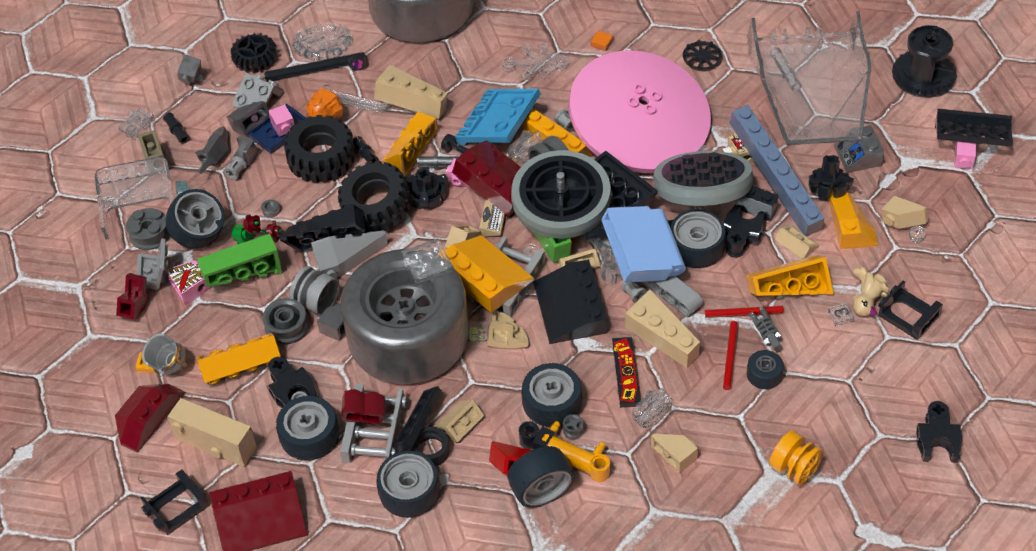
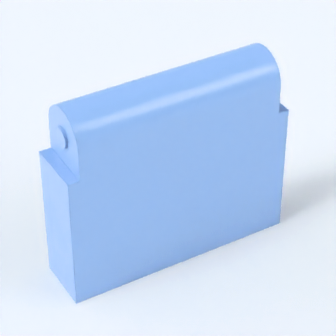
M649 206L607 208L601 220L624 283L666 280L667 277L678 276L686 270L664 210L650 209Z

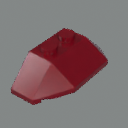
M169 383L138 386L115 414L120 444L138 453L185 392Z

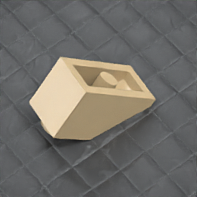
M894 196L881 209L883 223L898 229L922 225L928 222L926 207Z
M468 224L453 225L445 247L448 248L452 244L481 236L482 233L479 229Z
M653 434L651 436V448L678 473L697 460L698 447L696 443L687 439L684 435Z

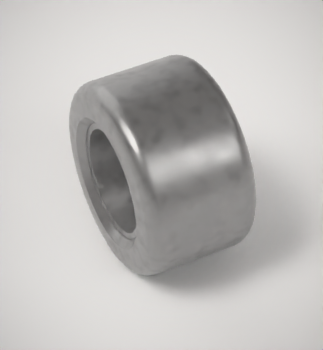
M368 0L374 23L387 35L407 42H430L447 37L460 29L472 13L474 0Z
M416 249L392 250L378 254L365 261L351 274L345 283L341 296V313L347 343L352 357L366 373L389 383H420L446 372L463 354L469 337L466 293L459 274L444 259L432 253ZM390 314L393 316V319L389 322L384 321ZM417 315H425L417 321L414 320Z

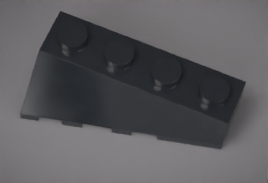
M348 204L344 208L331 210L327 214L314 216L306 221H299L286 229L280 237V241L302 253L312 249L311 242L330 236H335L338 239L345 238L349 234L355 235L364 232L363 210L354 204Z

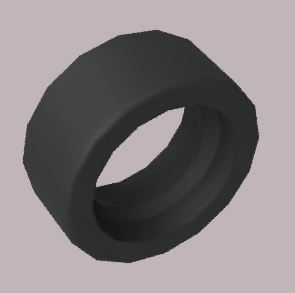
M424 427L410 449L411 451L421 453L418 450V446L423 441L428 439L440 441L442 443L441 450L434 454L424 455L430 458L435 466L441 465L446 461L450 452L447 434L437 427Z

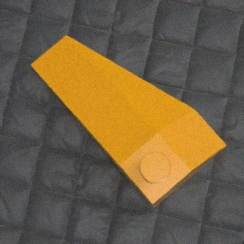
M832 189L831 198L828 200L839 248L878 246L873 226L849 192L846 191V194L840 198H834Z

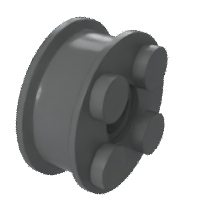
M145 208L136 210L126 222V230L129 234L130 242L138 249L151 250L158 248L161 238L165 239L166 242L170 236L166 227V216L158 209Z
M289 298L279 299L269 304L264 310L263 323L266 333H272L276 342L287 344L298 340L305 334L308 321L305 309L300 302Z

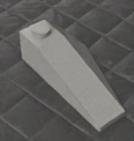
M385 231L367 232L356 237L349 234L345 238L338 239L335 236H330L311 242L317 270L334 278L343 276L388 245Z

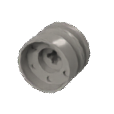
M305 266L295 276L290 288L289 297L300 302L309 311L320 315L327 307L334 305L339 293V280L328 274H322L319 270H315L310 266Z

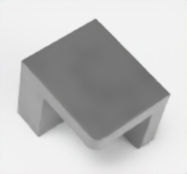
M238 136L239 148L233 157H241L247 163V167H249L257 156L255 142L252 139Z

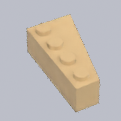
M389 65L375 82L374 99L420 112L440 119L446 111L447 92L392 65Z
M651 290L647 291L625 313V328L684 367L688 368L699 356L700 341Z

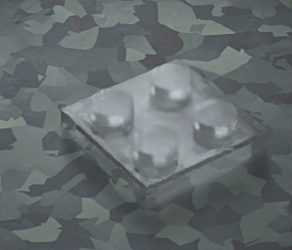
M438 238L401 251L402 257L416 284L454 271L453 265Z

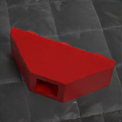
M492 441L489 462L500 472L507 475L514 462L532 450Z

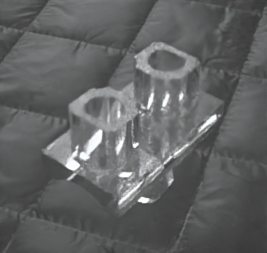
M139 108L137 111L130 110L128 112L129 118L119 126V130L125 133L128 138L136 140L142 129L145 130L151 126L150 121L154 119V115L147 113L142 108Z

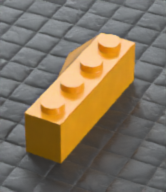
M535 109L526 116L522 123L523 134L536 143H541L543 139L554 135L565 144L569 151L579 152L589 157L594 154L580 138L574 136Z
M417 112L409 120L406 129L402 130L399 139L393 143L389 153L384 156L383 164L387 162L392 166H396L406 177L416 163L418 156L422 154L437 132L436 118Z
M820 255L746 274L749 291L757 296L834 294L826 257Z
M270 333L247 340L244 345L242 343L230 345L226 351L216 349L211 351L207 357H203L202 354L195 357L204 383L209 382V385L220 382L222 377L228 376V378L238 376L240 371L246 369L247 372L259 368L258 365L263 363L268 365L271 359L281 356L274 335Z

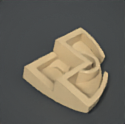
M498 310L491 313L487 346L507 349L528 346V337L522 327L518 330V326L514 323L512 317Z

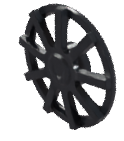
M697 40V42L687 44L683 51L684 62L689 67L697 70L712 69L722 59L721 49L713 44L712 41ZM718 53L719 57L710 54ZM686 56H695L688 61L686 59ZM709 58L715 59L717 62L713 65ZM695 60L699 62L698 67L693 66L691 63ZM707 62L709 67H701L702 63Z

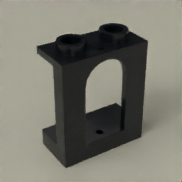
M903 280L898 286L895 285L891 289L890 295L887 298L883 297L878 305L880 307L878 316L916 340H919L940 317L943 304L936 300L930 306L904 290L905 281ZM894 303H903L922 314V316L912 326L892 313L891 306Z
M183 469L175 473L177 482L151 500L147 501L143 496L140 497L143 503L141 509L147 517L151 516L154 519L152 522L159 531L163 530L167 536L209 507L206 496ZM185 491L195 504L174 519L164 522L158 515V510Z

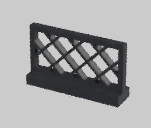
M937 109L935 121L936 136L939 140L1012 147V116Z

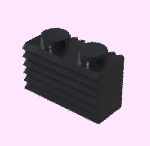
M752 185L751 190L746 195L738 198L736 204L741 206L740 210L753 215H757L759 211L765 212L764 219L771 221L777 211L778 194L767 190L764 191V189Z

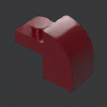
M132 273L126 275L125 293L117 298L116 316L134 320L142 314L149 298V292H146L147 277Z

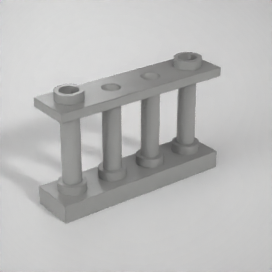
M505 236L495 245L505 255L528 263L526 268L523 269L534 277V280L545 264V251L537 249L534 255L529 256L508 248V241ZM533 281L502 305L503 313L512 317ZM469 295V302L474 303L475 299Z
M355 384L354 389L366 393L363 384ZM399 388L397 397L385 396V404L395 405L394 414L385 413L383 419L385 422H392L390 431L361 429L359 426L360 422L347 421L340 450L342 463L351 464L352 456L356 454L384 456L386 460L391 455L397 453L393 447L397 440L403 408L407 407V396H404L403 388ZM359 437L388 439L387 448L357 446L355 441Z

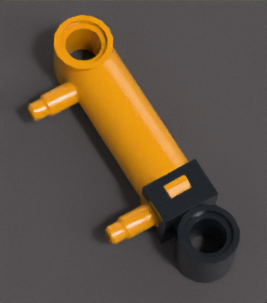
M526 421L519 426V443L523 448L534 450L544 446H555L562 451L572 467L589 474L592 480L604 482L609 478L610 459L605 454H602L606 446L604 442H600L593 453L556 437L555 434L560 427L558 421H555L550 429L542 427L540 431L538 425L531 421Z

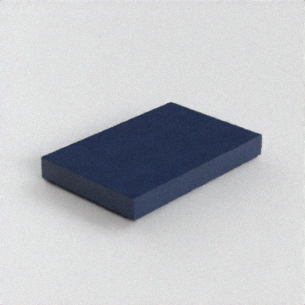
M288 104L285 105L293 117L295 125L301 119H306ZM270 117L247 133L250 139L254 140L255 143L270 154L284 145L286 134L278 136L271 124Z

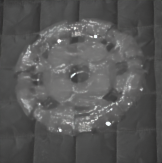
M315 23L304 27L303 31L299 30L292 40V47L299 56H304L306 59H332L350 49L353 44V34L348 27L341 26L339 23Z

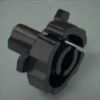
M826 155L823 157L822 168L813 170L812 175H809L808 186L819 197L830 199L831 190L833 189V197L840 198L846 194L849 186L854 183V178H851L848 173H843V170L839 169V157Z
M423 167L416 171L415 176L408 174L405 177L411 193L413 192L415 196H412L411 206L417 209H434L441 206V200H446L445 183L448 182L446 174L437 175L430 172L429 168ZM439 189L441 190V192H440L441 198H440L439 195L436 196V194L438 193Z

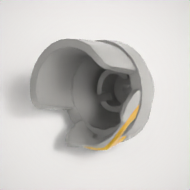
M163 333L152 336L143 348V362L162 374L176 373L187 366L184 347Z

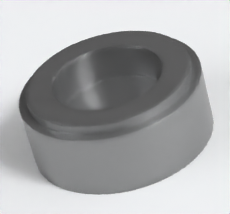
M273 199L264 201L261 205L263 215L269 218L277 216L280 213L278 201Z

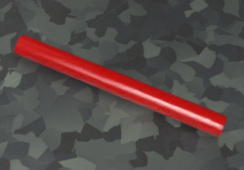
M783 306L765 307L768 314L783 313ZM759 307L704 310L705 318L746 316L751 312L755 313V315H762Z
M736 321L730 322L723 389L730 390L732 383L738 322Z

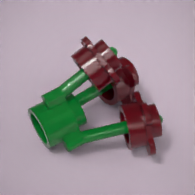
M249 214L246 215L242 225H235L232 230V238L237 241L238 245L249 240L252 234H270L274 242H277L278 237L281 236V227L277 226L276 220H273L272 224H268L266 229L261 230L260 217Z

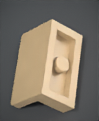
M462 400L435 427L445 430L453 442H458L484 414L473 400Z

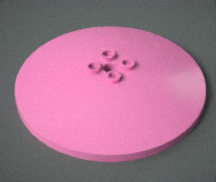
M626 50L602 55L588 63L580 71L570 91L569 115L572 125L582 142L597 156L606 150L633 172L654 173L655 168L662 161L670 157L700 151L710 130V107L700 85L682 67L656 54ZM639 100H644L647 102V104L643 105L639 102Z

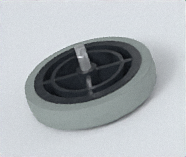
M557 150L533 157L518 170L512 183L511 200L516 216L531 231L550 238H571L589 232L602 221L603 215L610 206L611 186L607 173L594 159L579 152Z
M698 151L676 155L662 161L654 171V186L658 190V195L667 201L682 205L706 207L708 205L727 203L746 195L753 185V170L750 162L741 156L719 151Z

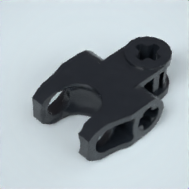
M735 204L727 213L723 223L727 236L726 253L730 257L738 258L743 256L749 242L759 243L762 236L765 212L759 211L753 219H745L740 216L741 206Z
M274 357L270 360L268 368L271 372L270 376L273 383L268 385L267 388L271 397L280 408L290 402L293 394L301 391L308 396L317 397L311 378L303 367L294 371L283 357Z
M933 401L928 406L925 423H917L916 426L917 447L922 461L929 462L931 448L939 446L948 451L951 462H958L962 439L961 425L950 424L948 406L942 401Z

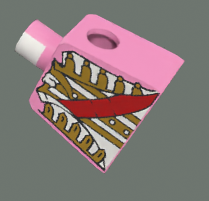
M194 260L169 268L166 271L169 282L184 305L189 304L210 288L206 286L199 265Z

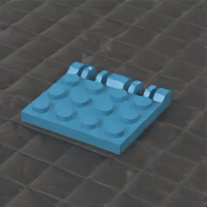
M487 89L480 99V104L475 106V109H473L464 122V128H460L456 134L455 143L465 145L467 142L482 143L486 140L490 143H510L541 95L539 89Z

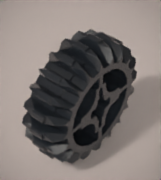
M254 32L252 35H249L247 33V36H241V39H236V42L232 44L230 51L231 60L236 68H239L240 71L245 70L246 73L249 71L254 73L257 70L260 72L261 69L267 70V66H272V62H275L277 57L276 44L267 34L262 35V33H259L257 35Z

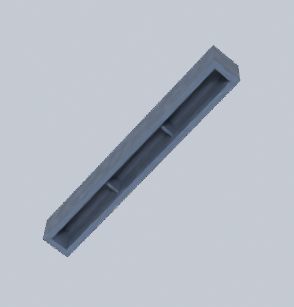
M749 105L732 111L730 125L775 193L778 194L779 199L801 232L808 236L821 230L825 219L752 109Z

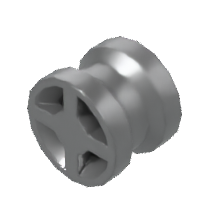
M571 414L564 418V436L569 440L581 438L584 432L583 419L576 414Z

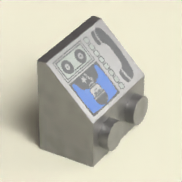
M871 125L854 128L834 145L846 173L882 166L884 150Z

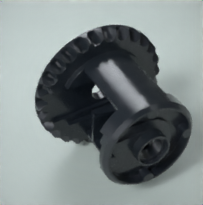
M933 25L920 26L910 32L907 41L909 51L896 58L892 68L893 79L901 89L916 96L933 97L946 93L954 86L957 77L956 68L951 63V59L946 58L954 44L950 33L941 27Z

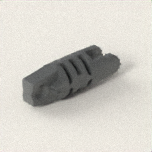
M761 306L759 308L764 316L763 318L758 320L753 312L749 313V316L760 332L767 346L771 344L777 353L783 349L778 340L782 336L775 327L766 308Z

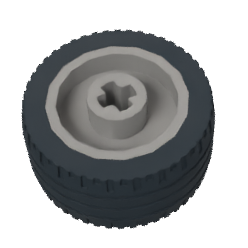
M545 363L529 371L523 380L521 389L522 405L526 415L536 424L551 427L555 421H558L560 426H563V420L566 416L579 413L582 405V386L578 375L571 368L558 363Z
M310 395L294 398L285 404L278 413L276 421L278 438L284 451L291 457L304 461L315 460L330 453L337 444L339 438L337 416L330 403L324 399Z

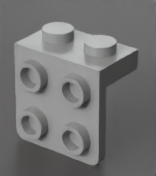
M246 73L232 104L239 108L265 101L267 105L272 94L281 97L283 90L278 88L279 84L271 80L265 82V78L255 74L252 76Z
M161 238L157 255L138 253L136 275L147 277L146 289L159 290L160 283H164L165 272L168 266V260H165V257L168 255V245H165V239Z

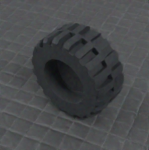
M309 116L305 120L301 119L298 121L297 125L294 124L285 136L284 150L289 169L295 176L307 182L310 180L312 183H318V181L326 183L331 179L332 181L336 180L339 175H344L346 170L350 169L355 159L351 130L344 122L337 118L333 119L332 116ZM315 146H332L324 152H308L309 149Z
M375 161V163L367 162L363 166L359 165L355 167L354 171L351 170L347 174L348 177H344L341 182L342 186L338 189L340 207L344 208L348 204H354L363 210L364 233L382 230L386 232L392 226L396 227L399 225V221L405 219V213H409L412 203L411 190L399 168L387 162L382 164L381 161ZM378 190L388 191L381 201L370 205L362 204L365 197L370 193Z

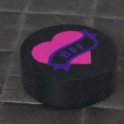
M361 54L351 55L348 59L349 68L354 71L362 70L366 66L365 57Z

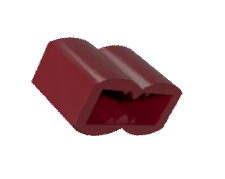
M350 389L344 392L342 397V420L382 424L385 417V395L374 391L363 393L357 389Z

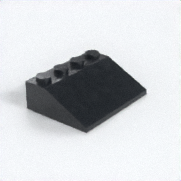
M606 150L594 159L603 167L610 181L611 201L609 208L648 206L658 194V190Z
M589 259L571 262L533 281L549 344L607 334V319Z

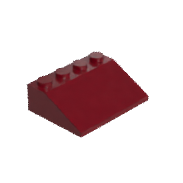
M487 140L467 149L455 160L452 170L455 176L484 199L491 202L507 217L514 212L511 200L512 183L516 173L521 168L517 163Z
M292 471L209 492L222 551H252L307 536Z

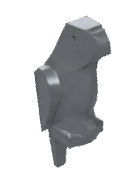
M224 126L219 127L212 133L202 150H197V158L203 163L198 170L200 174L212 163L215 165L229 150L227 146L228 131Z

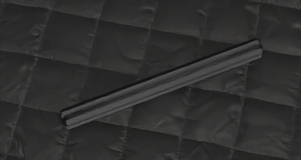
M364 52L354 53L363 55L366 61V55ZM353 54L265 71V80L269 82V80L274 81L347 66L348 59Z

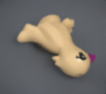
M865 267L856 268L853 270V274L861 280L862 294L856 293V296L853 297V309L859 316L877 315L874 309V300L879 296H888L889 288L887 287V282L882 275L876 274L873 276L870 272H867Z

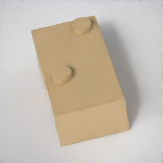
M180 398L168 415L175 439L206 451L215 458H223L245 467L257 450L251 426Z

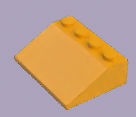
M482 235L452 244L438 255L457 271L464 284L465 291L491 313L534 280V277Z

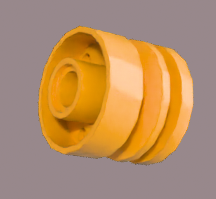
M790 430L775 447L769 460V466L780 474L787 472L789 480H794L795 484L802 486L817 470L824 450L819 446L815 447L813 442H808L805 445V437L795 430Z

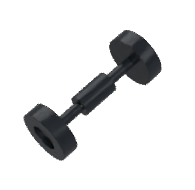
M447 134L441 142V150L445 152L456 148V151L463 154L468 149L462 145H456L455 136Z

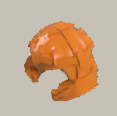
M325 88L314 92L306 106L308 117H317L316 115L326 117L328 115L332 116L333 119H339L343 116L341 100L333 91Z

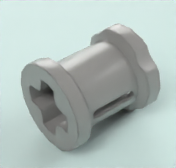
M565 109L560 110L555 116V121L561 124L568 132H572L574 127L569 112Z
M234 156L231 164L225 167L224 174L232 180H237L241 170L247 167V163L241 157Z
M626 282L621 286L622 291L627 292L635 303L647 292L636 282Z

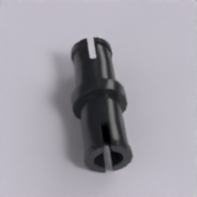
M166 113L163 116V120L168 125L171 134L175 135L181 144L188 142L189 136L184 131L181 122L177 121L173 113Z
M361 136L353 139L354 146L361 158H364L366 162L375 163V161H379L378 157L372 152L371 146L366 144Z

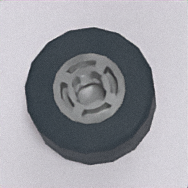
M757 351L748 360L747 378L757 388H774L782 380L784 363L782 358L773 351Z

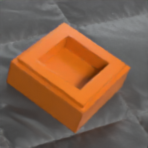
M597 30L590 41V46L606 51L613 41V35Z

